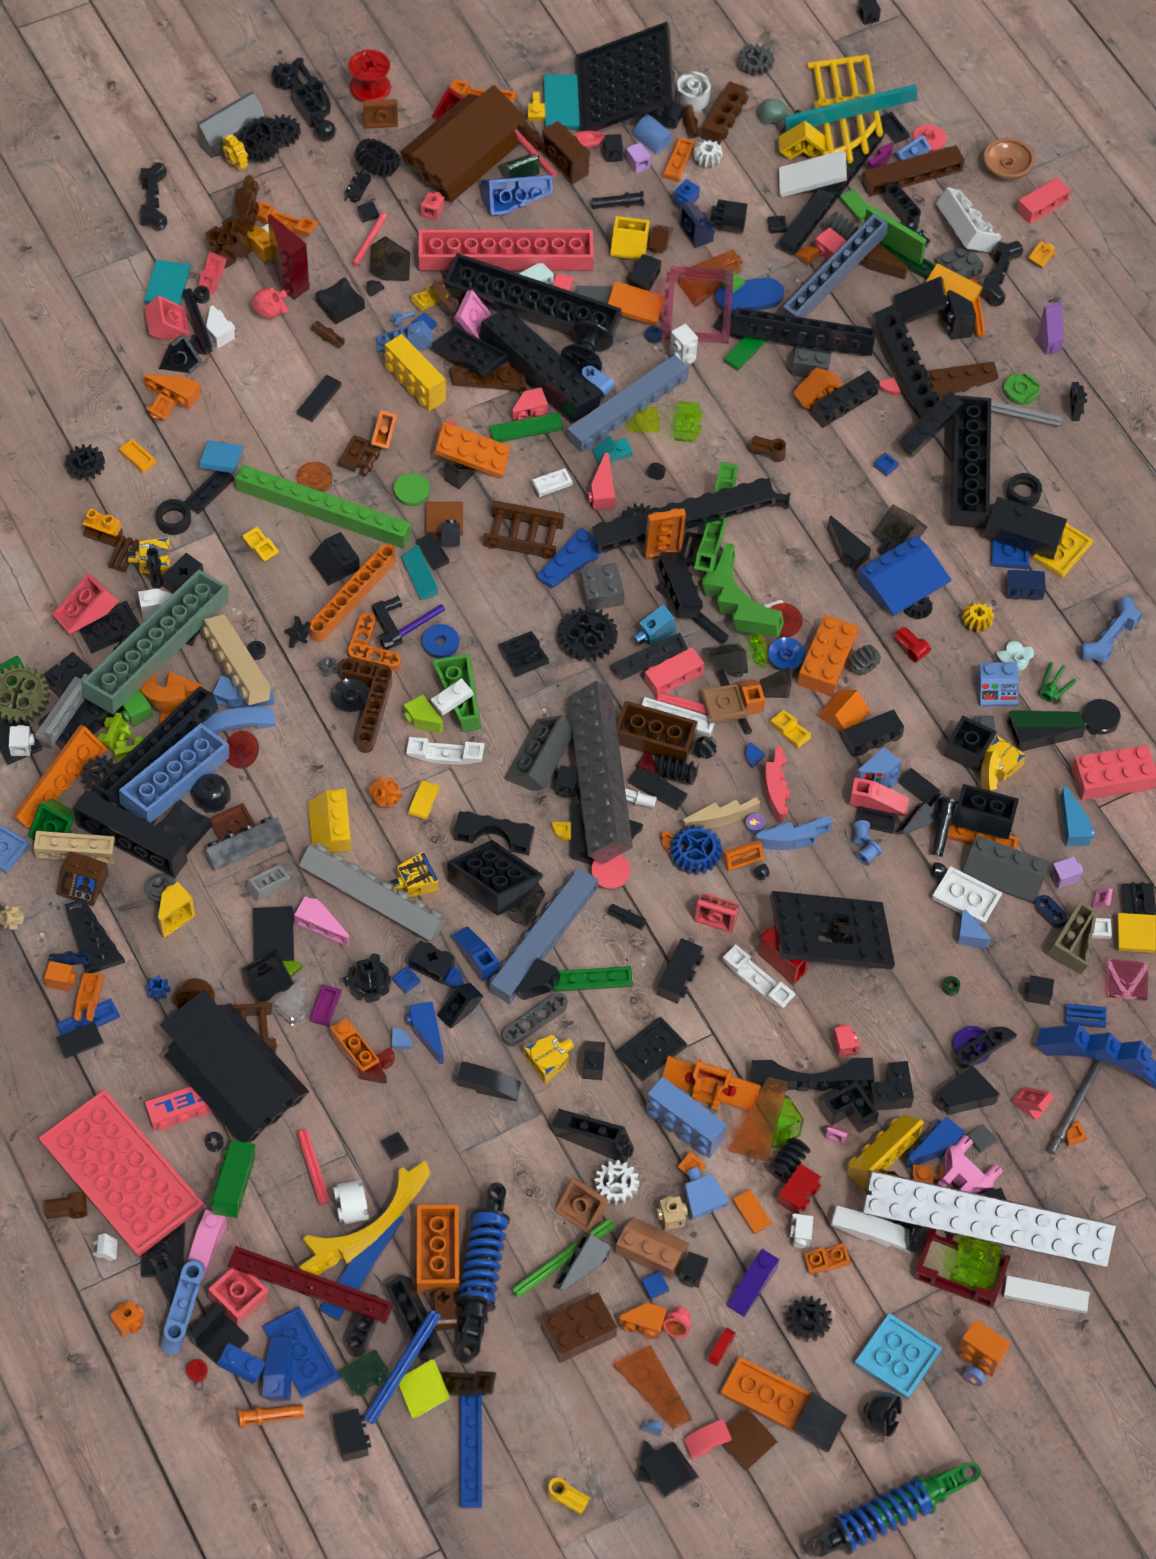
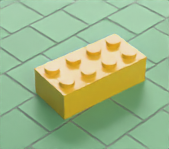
M402 334L385 344V368L389 373L392 372L395 375L397 381L407 388L410 395H414L418 399L422 407L431 411L446 401V379Z

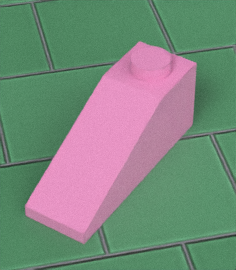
M305 896L294 915L295 924L348 947L350 944L349 934L319 900L315 898L310 899Z
M205 1210L188 1260L197 1259L204 1264L205 1270L202 1281L227 1226L225 1216L214 1215L209 1210Z

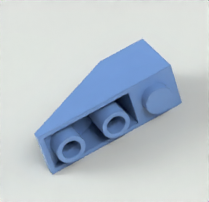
M423 320L376 336L378 352H385V344L401 334L418 351L431 347L433 343V331Z
M221 676L213 691L217 705L229 709L275 704L274 692L270 691L269 700L248 705L245 699L241 698L238 688L233 685L231 677Z

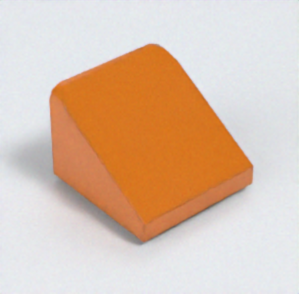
M807 245L798 251L795 256L807 266L819 258L820 250Z

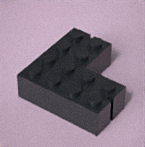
M71 652L62 659L60 666L56 664L44 673V677L48 681L46 684L49 685L50 690L59 698L74 677L81 679L84 674L89 675L93 671L74 652ZM84 699L56 740V745L62 750L80 725L85 726L94 735L105 726L107 717H114L116 713L124 711L123 705L114 714H111L89 700ZM49 713L40 719L41 725L43 724Z

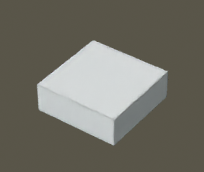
M1096 918L1092 938L1111 939V919Z

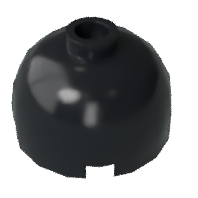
M217 774L201 776L193 786V801L195 806L203 809L204 812L216 813L222 811L231 800V789L227 780Z
M886 1392L872 1397L865 1404L863 1410L868 1427L881 1436L891 1437L899 1424V1421H895L897 1414L902 1413L901 1397Z

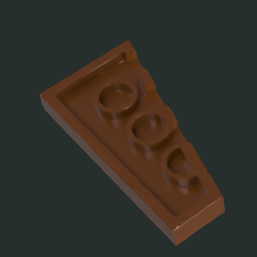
M508 361L488 377H484L463 365L451 367L453 385L526 391L527 389L525 376L522 373L519 374Z
M994 362L928 370L927 374H925L926 378L930 377L934 386L931 389L933 392H937L940 399L950 390L953 393L965 392L971 387H979L998 380V372Z

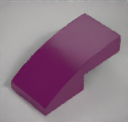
M892 142L878 148L877 156L868 160L866 170L880 167L889 161L893 150Z

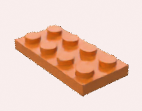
M443 421L434 454L501 479L504 475L511 446Z
M684 508L672 509L661 513L654 512L648 515L644 547L645 560L659 558L661 552H681L686 519Z
M739 1357L720 1395L797 1434L792 1430V1427L811 1392Z

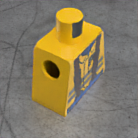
M424 851L398 865V878L389 881L394 889L399 890L403 888L405 892L409 893V897L439 890V881Z

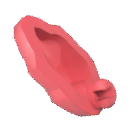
M583 131L573 136H576L579 142L589 149L600 146L604 142V135L606 134L596 131Z

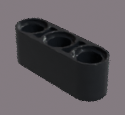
M888 184L884 195L885 204L901 222L907 225L911 222L918 226L921 216L920 208L898 184Z
M357 1314L346 1341L347 1351L352 1357H361L365 1353L378 1321ZM362 1323H367L370 1325L366 1329H362L359 1327V1325ZM353 1342H360L362 1344L358 1348L351 1346Z

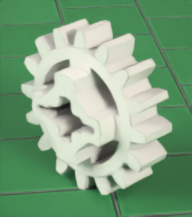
M617 1160L616 1165H613L609 1161L608 1167L602 1165L601 1171L596 1173L595 1185L597 1186L595 1191L601 1192L600 1195L606 1197L608 1203L613 1200L614 1205H617L618 1201H621L624 1205L626 1198L631 1201L633 1200L632 1194L637 1195L638 1189L636 1187H639L638 1173L633 1174L634 1167L628 1169L627 1162L620 1165L619 1160ZM604 1178H606L607 1181L606 1186H604L603 1184ZM628 1179L630 1180V1183H631V1185H630L629 1188H628V1184H627Z

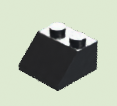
M341 532L326 538L309 558L328 586L360 569L358 555Z
M277 949L241 968L258 1002L268 1001L277 993L287 991L294 985L291 975Z

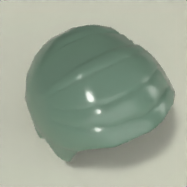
M765 99L758 111V118L765 125L771 122L779 124L787 116V107L778 99Z

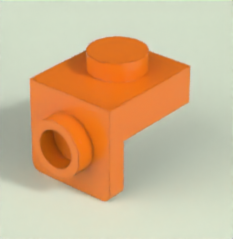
M159 393L151 407L147 406L146 409L150 411L149 416L156 420L161 418L166 421L177 402Z

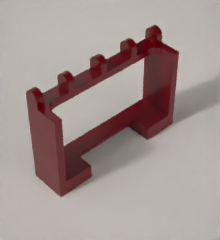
M932 1228L914 1279L993 1309L1011 1256L1007 1255L1005 1259L992 1256L993 1249L989 1248L988 1253L981 1252L972 1248L973 1241H970L968 1246L952 1241L954 1234L950 1233L947 1239L937 1235L936 1229ZM931 1242L940 1243L1003 1267L995 1291L992 1292L979 1286L975 1290L938 1276L939 1271L923 1266Z

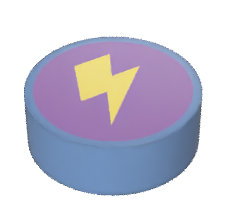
M750 814L746 818V829L751 833L760 832L764 829L765 819L760 814Z
M968 1367L963 1374L964 1378L974 1386H982L986 1379L984 1373L975 1367Z

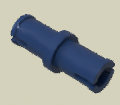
M66 951L65 953H51L49 957L53 958L48 959L49 961L68 965H87L90 955L88 952L73 953L72 951Z

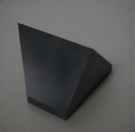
M183 333L169 344L159 369L191 373L203 362Z

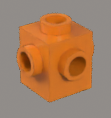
M379 776L368 789L374 797L375 803L380 807L395 806L403 795L398 783L392 777Z
M131 1300L120 1304L110 1314L111 1322L123 1338L130 1333L138 1332L142 1325L145 1324L143 1319L145 1313L138 1304L135 1306Z

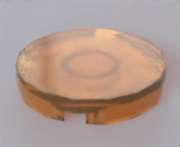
M313 461L299 468L296 479L298 484L325 492L332 485L333 475L331 469L326 464Z

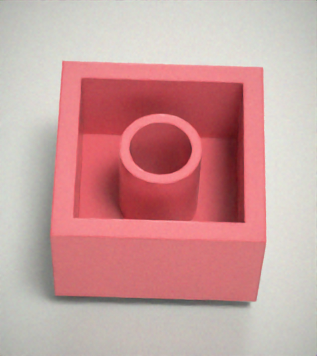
M231 1268L208 1289V1298L215 1305L218 1303L225 1308L226 1316L239 1326L268 1299V1289L256 1277Z

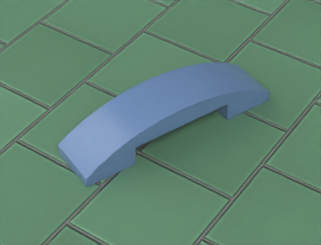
M242 707L214 713L203 725L219 736V731L257 726V729L275 727L276 723L273 708Z

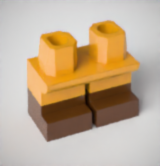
M92 508L88 511L82 523L85 526L83 531L84 537L98 542L100 540L101 543L116 547L121 535H123L120 520L115 519L114 516L109 514H100Z

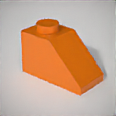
M383 410L379 411L371 445L389 449L398 414Z

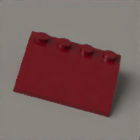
M269 214L268 227L271 261L282 290H285L287 296L295 300L310 289L307 244Z

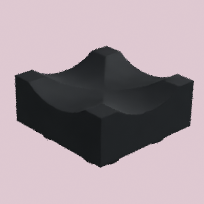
M345 277L330 288L316 292V302L335 324L365 309V300L356 293Z
M179 800L169 815L159 822L156 827H161L168 834L183 839L186 853L188 854L212 825L210 818L196 812L185 802Z

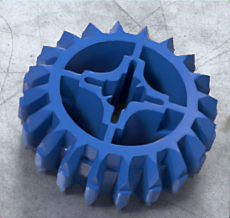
M687 825L685 831L680 829L679 834H675L671 841V859L675 861L676 867L681 866L682 871L687 869L689 875L692 871H695L696 875L699 874V871L705 874L707 869L712 871L721 859V841L717 839L716 833L711 834L710 828L704 830L703 825L700 828L694 825L693 829H691ZM683 844L686 845V852L684 853L681 850ZM707 847H710L711 853L709 856L706 855Z

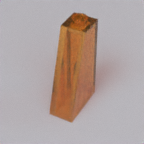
M730 250L679 271L678 284L693 306L696 307L722 286L720 282L732 271L737 275L741 273L742 259L734 250Z

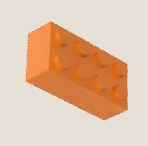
M824 614L799 672L797 685L833 697L857 641L860 626Z
M459 1204L417 1205V1292L435 1293L441 1288H446L451 1292H459Z

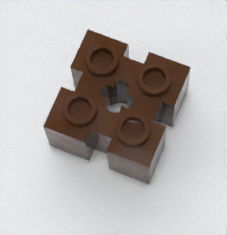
M233 215L222 222L223 226L220 228L215 226L205 232L208 244L212 246L210 251L227 258L224 268L235 263L236 257L240 256L243 258L253 251L250 240L246 238L248 233L245 224Z

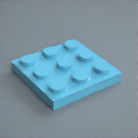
M889 1313L854 1365L908 1400L942 1351V1347Z

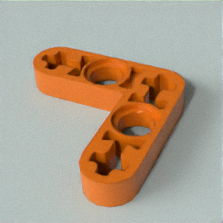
M371 613L362 614L359 617L348 648V657L350 659L385 665L392 671L398 670L401 666V657L398 653L369 646L376 627V619ZM367 620H369L370 622L367 625V629H365L364 623L367 622ZM364 634L367 636V639L360 641L357 639V636ZM372 654L380 656L378 660H371L369 657Z

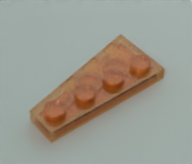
M768 1077L744 1124L740 1127L734 1142L729 1147V1152L764 1161L769 1160L788 1082Z
M651 1345L613 1364V1367L626 1378L625 1380L640 1393V1396L645 1401L649 1402L655 1412L672 1429L691 1421L692 1417Z

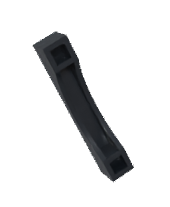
M852 1058L846 1064L834 1070L814 1074L790 1070L773 1060H752L751 1082L761 1085L759 1092H767L769 1090H777L779 1092L798 1090L804 1092L809 1089H818L819 1091H827L829 1089L842 1090L855 1082H858L863 1090H867L875 1080L873 1058Z

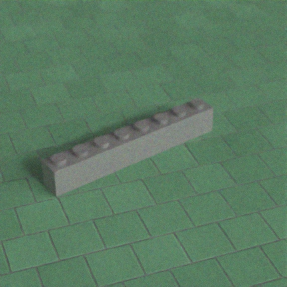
M321 843L308 846L299 864L300 867L429 941L438 938L447 919L442 916V912L434 908L429 909L423 901L419 899L414 900L409 897V893L400 889H394L390 882L380 881L374 873L359 869L360 866L358 864L345 861L341 854L331 853Z

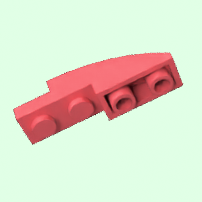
M776 746L774 763L766 762L764 782L766 798L776 821L782 823L783 816L787 817L788 805H785V800H789L790 789L787 788V781L783 780L784 771H781V766H785L786 755H783L784 747Z

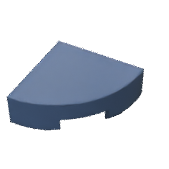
M392 1028V1049H412L410 1036L399 1028Z
M645 1420L642 1422L640 1430L660 1437L664 1423L654 1420L652 1424Z

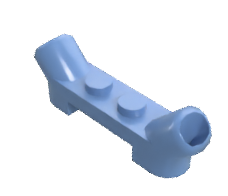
M1123 597L1118 601L1117 608L1120 617L1113 619L1109 626L1110 629L1103 631L1099 642L1082 644L1080 654L1084 661L1096 660L1102 665L1105 664L1112 655L1113 641L1124 628L1132 631L1138 624L1143 612L1135 608L1132 598Z
M189 1259L185 1262L160 1343L161 1350L168 1354L174 1355L181 1351L205 1270L204 1264L197 1259Z

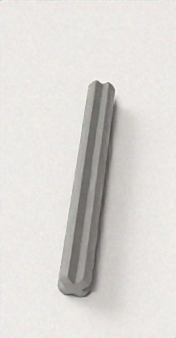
M991 401V412L1057 427L1061 424V416Z

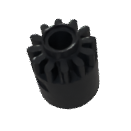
M718 199L717 206L712 205L710 221H714V228L743 233L748 203Z

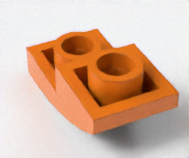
M845 1243L827 1249L822 1247L804 1253L810 1274L825 1272L852 1264Z

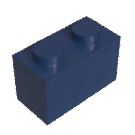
M1008 570L1005 579L1006 599L1043 600L1046 591L1045 571Z

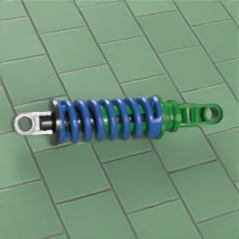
M967 1462L943 1471L938 1475L931 1473L925 1479L915 1475L910 1480V1483L903 1482L899 1488H891L889 1493L882 1492L879 1498L872 1497L869 1503L862 1502L859 1508L852 1507L849 1513L842 1512L836 1516H831L829 1518L831 1528L810 1538L806 1542V1551L812 1557H823L841 1548L845 1554L850 1555L856 1550L857 1545L866 1546L867 1539L865 1534L874 1542L877 1540L876 1529L884 1537L887 1535V1527L894 1532L897 1530V1522L903 1527L906 1526L908 1523L907 1517L914 1522L918 1519V1512L922 1516L935 1513V1504L945 1502L947 1495L953 1494L964 1486L977 1481L981 1476V1469L978 1464ZM967 1466L972 1469L971 1478L965 1475ZM815 1541H819L822 1545L819 1553L814 1551L813 1545Z

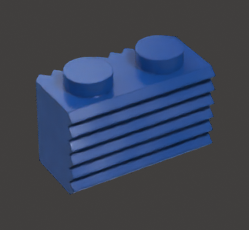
M228 1343L216 1365L255 1384L265 1365V1361H261L257 1357L254 1358L253 1355L250 1356V1353H246V1351H242L238 1347L235 1348V1345L231 1346V1343Z

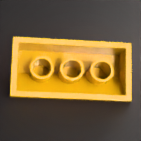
M905 1114L899 1119L895 1118L889 1124L890 1128L885 1132L881 1131L876 1136V1141L872 1145L867 1144L862 1149V1154L858 1158L854 1157L849 1161L846 1175L865 1191L869 1170L879 1172L884 1169L886 1171L920 1138L924 1121Z

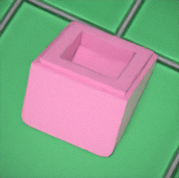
M829 1125L825 1138L845 1144L848 1131Z

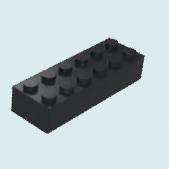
M86 790L73 807L77 827L92 835L115 836L114 846L170 875L174 879L188 861L183 839L168 834L161 827L157 828L151 825L144 818L136 817L129 810L119 808L112 801L108 802L102 799L95 792L91 793Z

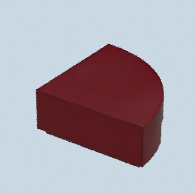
M646 752L638 762L636 769L640 766L655 774L653 757L650 753Z

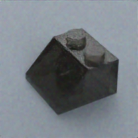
M384 236L371 245L370 273L382 281H408L410 275V252Z

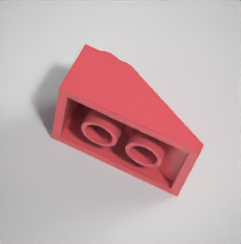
M88 572L52 615L68 633L72 634L107 615L119 600L100 580Z

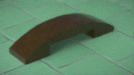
M439 1370L449 1396L475 1397L493 1394L496 1378L495 1372L476 1371L475 1374L448 1373Z

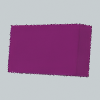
M322 985L310 1017V1022L327 1027L330 1026L342 993L341 989Z

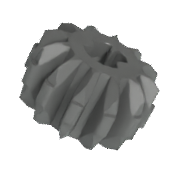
M871 644L864 645L853 652V655L849 657L848 663L856 674L866 675L880 663L881 656Z

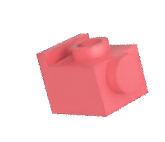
M439 192L427 193L423 203H421L422 217L438 220L444 207V197Z
M841 1024L835 1027L833 1039L838 1057L858 1054L860 1044L857 1042L856 1033L852 1032L851 1025Z

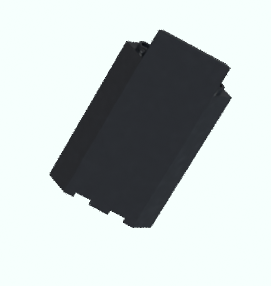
M202 990L160 1024L173 1039L164 1057L240 1142H253L266 1127L276 1123L288 1109L298 1105L310 1092L231 1003L223 1006L217 1005L205 990Z

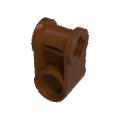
M446 1288L438 1289L434 1294L433 1303L434 1311L441 1316L435 1326L436 1331L457 1329V1316L454 1309L452 1292ZM440 1298H444L446 1303H442Z

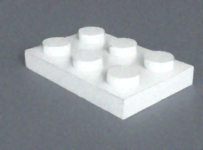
M950 866L933 894L932 900L960 914L966 909L977 923L984 926L1000 900L1002 892Z

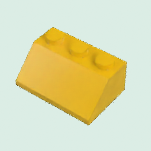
M346 789L326 790L308 801L312 844L321 843L325 845L330 852L350 851L351 838Z

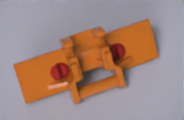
M668 1056L662 1077L677 1088L692 1092L691 1098L696 1102L700 1100L712 1104L711 1109L715 1111L718 1110L720 1102L753 1112L761 1087L759 1084L732 1076L733 1069L726 1070L702 1062L701 1059H698L697 1063L694 1064Z

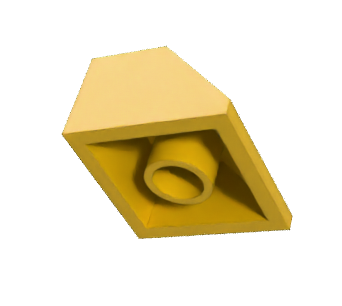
M179 882L169 885L162 892L158 919L163 938L195 917L193 898Z

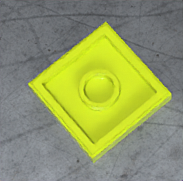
M432 1359L404 1375L399 1383L411 1417L415 1419L450 1399L437 1364Z

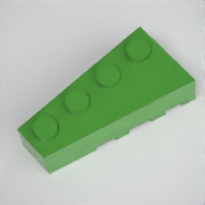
M470 654L432 660L443 690L463 679L473 691V696L453 709L462 731L482 729Z

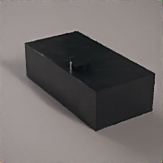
M997 497L984 537L1054 560L1067 519Z

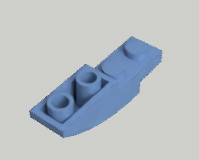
M830 816L819 817L813 822L799 824L796 828L793 827L791 822L781 823L775 828L758 832L755 835V841L760 840L763 849L790 850L808 847L817 843L819 835L831 831L832 820Z

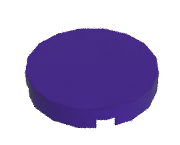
M966 1026L958 1031L953 1041V1050L956 1056L960 1049L985 1034L986 1031L977 1026ZM983 1044L976 1045V1049L979 1052L987 1050ZM972 1051L969 1056H962V1060L966 1059L968 1061L969 1057L973 1054ZM991 1054L976 1064H981L985 1062L991 1056Z

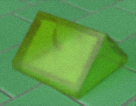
M787 1095L784 1097L772 1148H778L786 1144V1140L789 1138L801 1136L804 1118Z

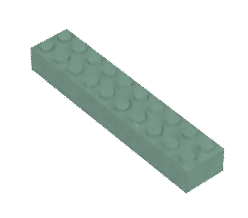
M197 570L82 681V697L114 714L203 627L204 619L213 617L228 602V586Z

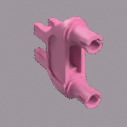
M963 1135L954 1146H949L946 1149L944 1157L945 1175L939 1180L937 1185L946 1187L953 1181L960 1187L959 1190L977 1194L983 1193L985 1190L994 1187L993 1182L1002 1174V1169L1000 1167L994 1172L999 1166L992 1164L987 1172L983 1174L964 1155L973 1142L970 1139L965 1143L969 1137Z

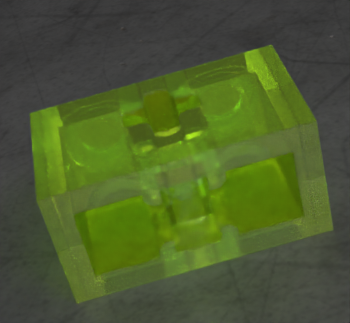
M678 401L674 441L696 443V437L700 436L701 425H698V421H702L703 411L699 410L700 403Z

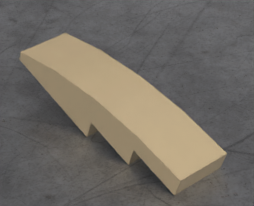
M757 797L741 805L737 800H734L721 808L715 802L684 818L682 829L685 831L687 825L691 829H693L694 825L697 828L703 825L705 830L747 818L750 814L758 813L761 802Z

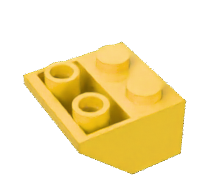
M616 216L610 256L637 260L640 259L642 254L646 255L650 220Z

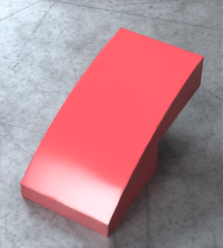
M213 252L209 253L205 270L201 271L198 286H205L209 289L210 293L214 294L222 277L227 258Z
M724 1419L713 1422L684 1438L692 1459L712 1452L711 1448L731 1441V1436Z

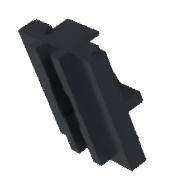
M1131 882V884L1121 885L1124 913L1156 915L1153 883ZM1136 898H1141L1142 902H1137Z

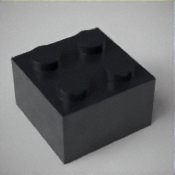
M962 715L946 744L944 756L978 771L982 765L985 753L996 737L997 731Z

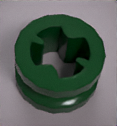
M954 976L946 977L942 984L943 992L949 996L958 994L960 989L958 978ZM950 983H954V987H952V989L948 988V985H950Z

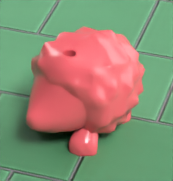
M265 287L257 291L253 296L252 303L254 309L260 316L273 319L279 314H284L288 311L282 299L287 297L285 290L278 292L277 289L272 287Z

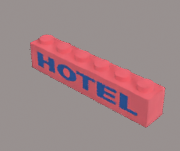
M191 1086L145 1102L154 1131L166 1130L171 1125L183 1124L188 1122L189 1119L197 1116L204 1117L209 1112H212L211 1108Z

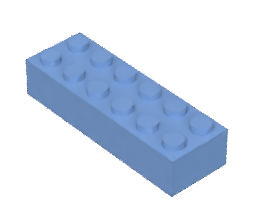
M200 723L119 790L120 804L131 811L136 817L144 818L150 823L153 822L189 792L201 776L212 773L229 758V744Z

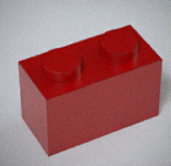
M800 1163L778 1195L777 1203L794 1214H799L801 1210L805 1212L811 1203L809 1199L812 1194L816 1196L821 1189V1176Z

